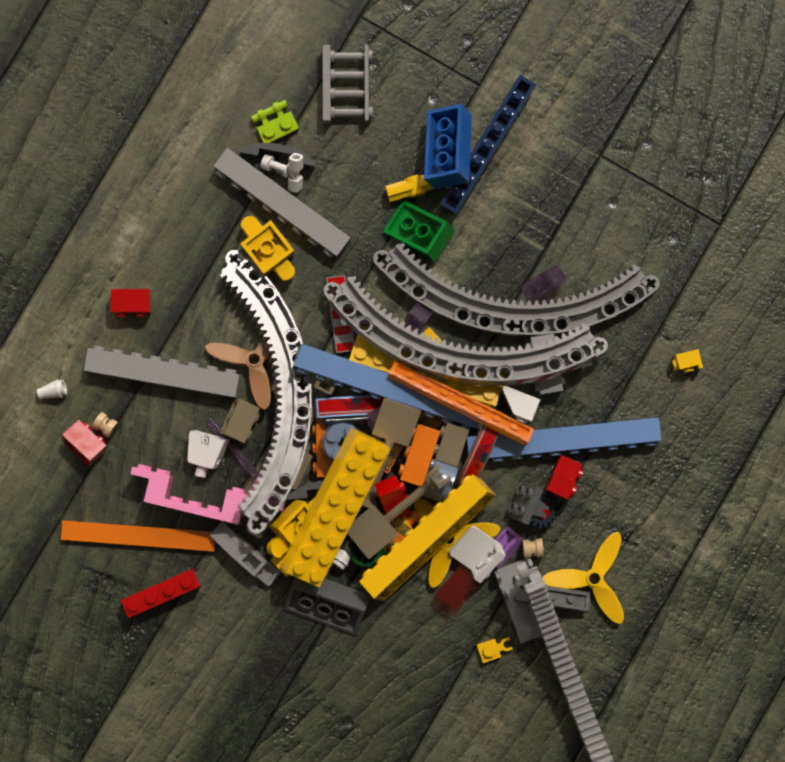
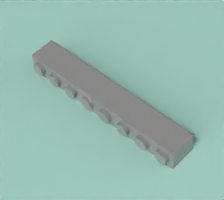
M227 148L215 163L214 168L217 170L215 173L219 177L231 180V185L239 191L242 188L247 192L246 196L254 202L256 200L261 202V207L269 213L272 211L278 215L276 218L282 223H290L293 226V231L300 236L305 234L309 237L307 241L315 247L320 245L324 248L323 252L330 258L333 256L338 258L351 241L348 235Z
M95 345L93 349L88 348L84 366V371L237 398L241 376L237 374L236 370L226 369L225 372L218 371V367L209 365L205 369L200 368L197 363L188 362L187 365L180 364V360L169 359V362L161 361L162 357L152 355L148 359L143 358V354L131 352V355L123 354V350L112 349V352L105 351V347Z

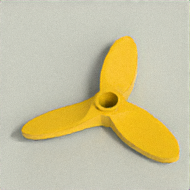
M418 498L414 502V508L420 519L426 515L429 516L433 512L434 506L427 500ZM494 523L465 525L454 535V541L451 544L446 543L434 554L429 570L430 586L435 588L442 583L452 562L449 550L471 526H476L491 538L495 537L501 528Z
M614 532L606 538L595 555L591 569L587 572L575 569H561L548 572L542 577L545 584L552 587L565 589L584 586L591 587L598 605L606 616L615 623L621 624L623 622L624 613L614 591L604 581V575L615 561L621 546V535L619 532ZM592 573H596L599 576V580L595 584L589 581V576Z

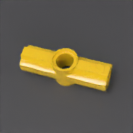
M420 174L385 186L390 202L407 197H418L427 191L434 190L424 180V175Z

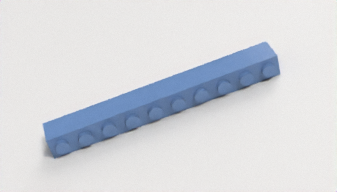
M304 344L299 346L293 363V367H296V371L307 375L310 372L315 374L314 378L326 381V378L334 380V385L340 387L348 385L352 387V391L361 394L362 391L369 392L370 397L378 400L381 397L391 399L424 411L423 415L434 418L436 415L442 417V422L450 424L453 422L459 423V427L469 431L471 428H477V421L388 378V373Z
M659 418L534 430L527 446L503 434H499L489 458H492V462L504 461V457L511 456V460L523 459V455L530 454L531 458L542 457V453L548 452L550 456L561 455V451L567 450L569 454L580 453V449L587 448L588 452L599 451V447H607V450L619 449L618 445L634 448L638 447L637 443H645V446L657 445L656 441H661ZM477 436L467 437L466 439L468 455Z

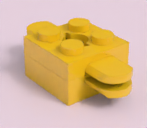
M245 217L241 222V229L248 238L240 243L243 249L264 275L274 271L280 280H292L295 275V268L288 259L295 254L294 249L271 220L262 226L255 217Z
M315 498L308 504L305 501L295 499L269 525L276 534L266 546L267 552L271 556L281 558L289 550Z

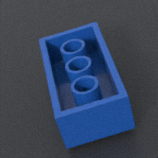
M463 104L427 112L424 180L434 189L469 182L472 114Z

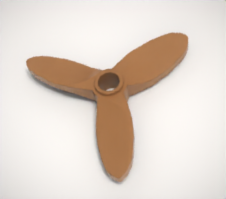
M286 336L287 341L290 342L293 336ZM261 341L253 351H247L225 343L207 344L205 349L212 357L249 369L253 397L259 408L264 411L267 410L271 403V389L267 373L264 369V363L269 361L271 356H267L269 349H265L266 342ZM253 358H258L259 362L257 364H251L250 360Z

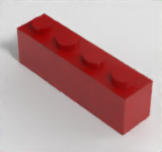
M193 568L122 599L121 602L128 618L202 585Z

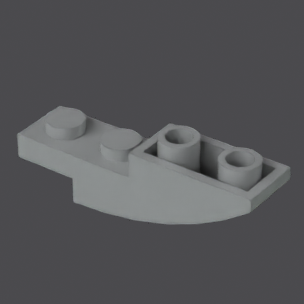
M221 521L210 534L230 556L267 586H270L280 575L281 571L272 562L252 547L250 542L224 521Z

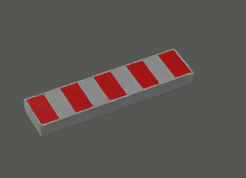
M345 275L327 277L326 281L327 283L335 282L340 286L346 279ZM329 288L328 294L332 293L335 297L337 289ZM330 305L336 353L351 352L354 346L353 330ZM346 308L344 313L350 314V308Z

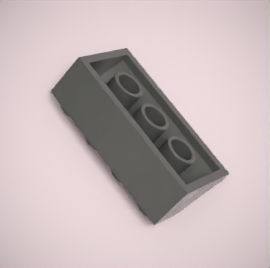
M294 577L284 610L356 636L370 594L324 578L321 586L317 587Z

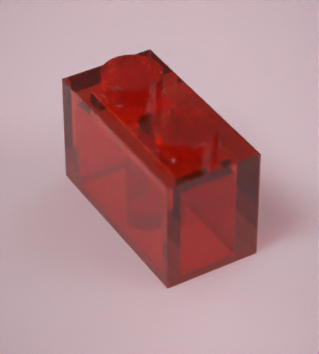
M459 565L436 592V595L453 610L455 607L459 609L466 601L464 599L468 592L472 594L479 586L476 584L478 581L462 565Z

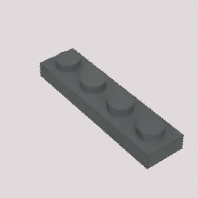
M516 581L514 583L513 602L529 604L522 583ZM547 586L554 608L584 613L589 612L590 592Z

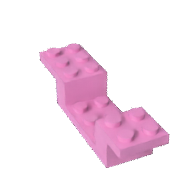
M138 464V467H132V475L149 479L144 502L234 524L242 523L244 514L241 515L237 506L247 495L244 493V489L232 487V490H227L221 512L220 507L208 505L207 508L201 507L202 503L189 500V503H184L183 498L170 496L169 499L174 476H170V471L157 469L154 472L151 471L152 467ZM275 499L268 500L270 506H278ZM286 503L282 504L279 509L280 511H284Z

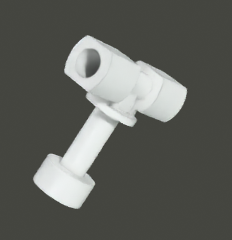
M293 153L289 157L287 165L276 162L275 157L271 155H264L261 161L262 169L270 171L273 168L284 172V177L288 178V190L298 193L303 188V176L300 175V170L303 168V156L301 154Z

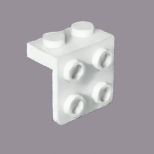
M471 526L449 550L453 558L471 569L474 579L479 583L488 578L492 570L501 564L506 556L502 545L476 526Z

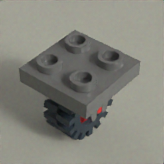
M522 481L516 490L514 502L508 508L509 513L507 517L527 525L545 528L548 527L547 524H553L552 519H557L554 515L559 512L556 510L558 504L555 503L556 500L551 495L543 493L544 489Z

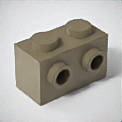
M234 398L219 433L239 443H245L252 434L251 427L253 423H256L260 413L258 412L260 408L240 398Z
M447 423L446 427L442 426L439 434L442 440L440 445L436 444L433 453L436 456L435 460L457 467L469 430Z

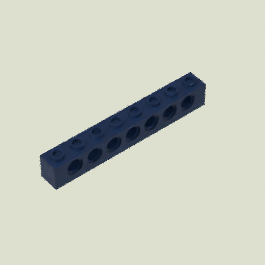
M521 74L519 75L470 154L469 182L451 186L441 201L440 208L455 217L457 216L536 87L534 82Z

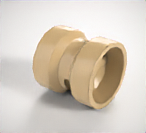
M101 412L91 428L101 431L105 437L109 438L116 429L118 422L114 419L110 420L105 413Z
M542 538L535 539L532 542L530 540H522L524 559L531 558L532 556L537 558L544 557Z

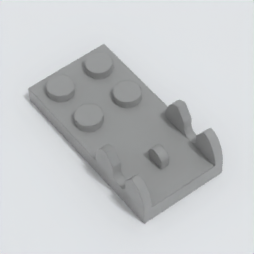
M531 558L523 559L494 570L520 643L541 636L530 605L513 602L514 583L516 581L521 582L516 564L525 561L528 569L534 568Z

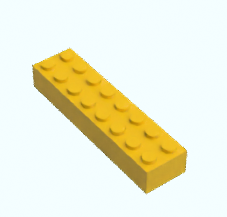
M352 427L350 428L280 565L286 573L317 587L321 586L391 449L385 443Z
M473 474L465 477L458 489L450 491L443 503L440 502L432 509L433 512L429 516H424L414 530H409L400 543L397 542L390 548L391 552L388 555L380 557L373 569H368L363 573V578L359 582L374 599L385 601L496 497L482 479Z

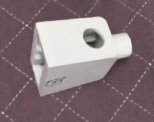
M198 430L190 431L188 462L197 465L195 476L206 478L208 468H218L230 439Z

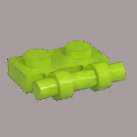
M286 100L279 103L277 101L272 104L273 106L265 110L261 109L257 111V114L251 116L254 123L260 120L263 125L257 127V130L264 143H273L299 130L291 111L286 114L282 112V109L288 107ZM277 113L278 118L268 122L266 117Z

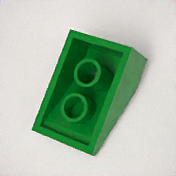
M403 200L383 232L399 243H404L407 248L435 263L455 230L447 221Z

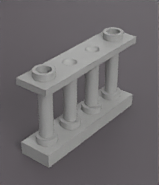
M323 45V124H331V118L365 116V124H369V118H373V107H369V62H372V50H369L368 45H365V52L334 53V51H331L330 45ZM334 60H365V71H334V69H331V62H334ZM335 79H365V90H335L331 88V81H335ZM335 98H365V109H335V107H331V100H335Z

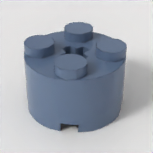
M346 423L329 426L320 439V448L324 456L334 461L341 448L338 442L345 440L350 428L356 429L355 426Z
M432 459L429 470L440 464L441 467L437 471L443 474L442 477L444 479L448 476L451 479L443 487L439 488L436 486L434 489L430 488L422 496L442 503L447 499L446 496L452 489L458 468Z

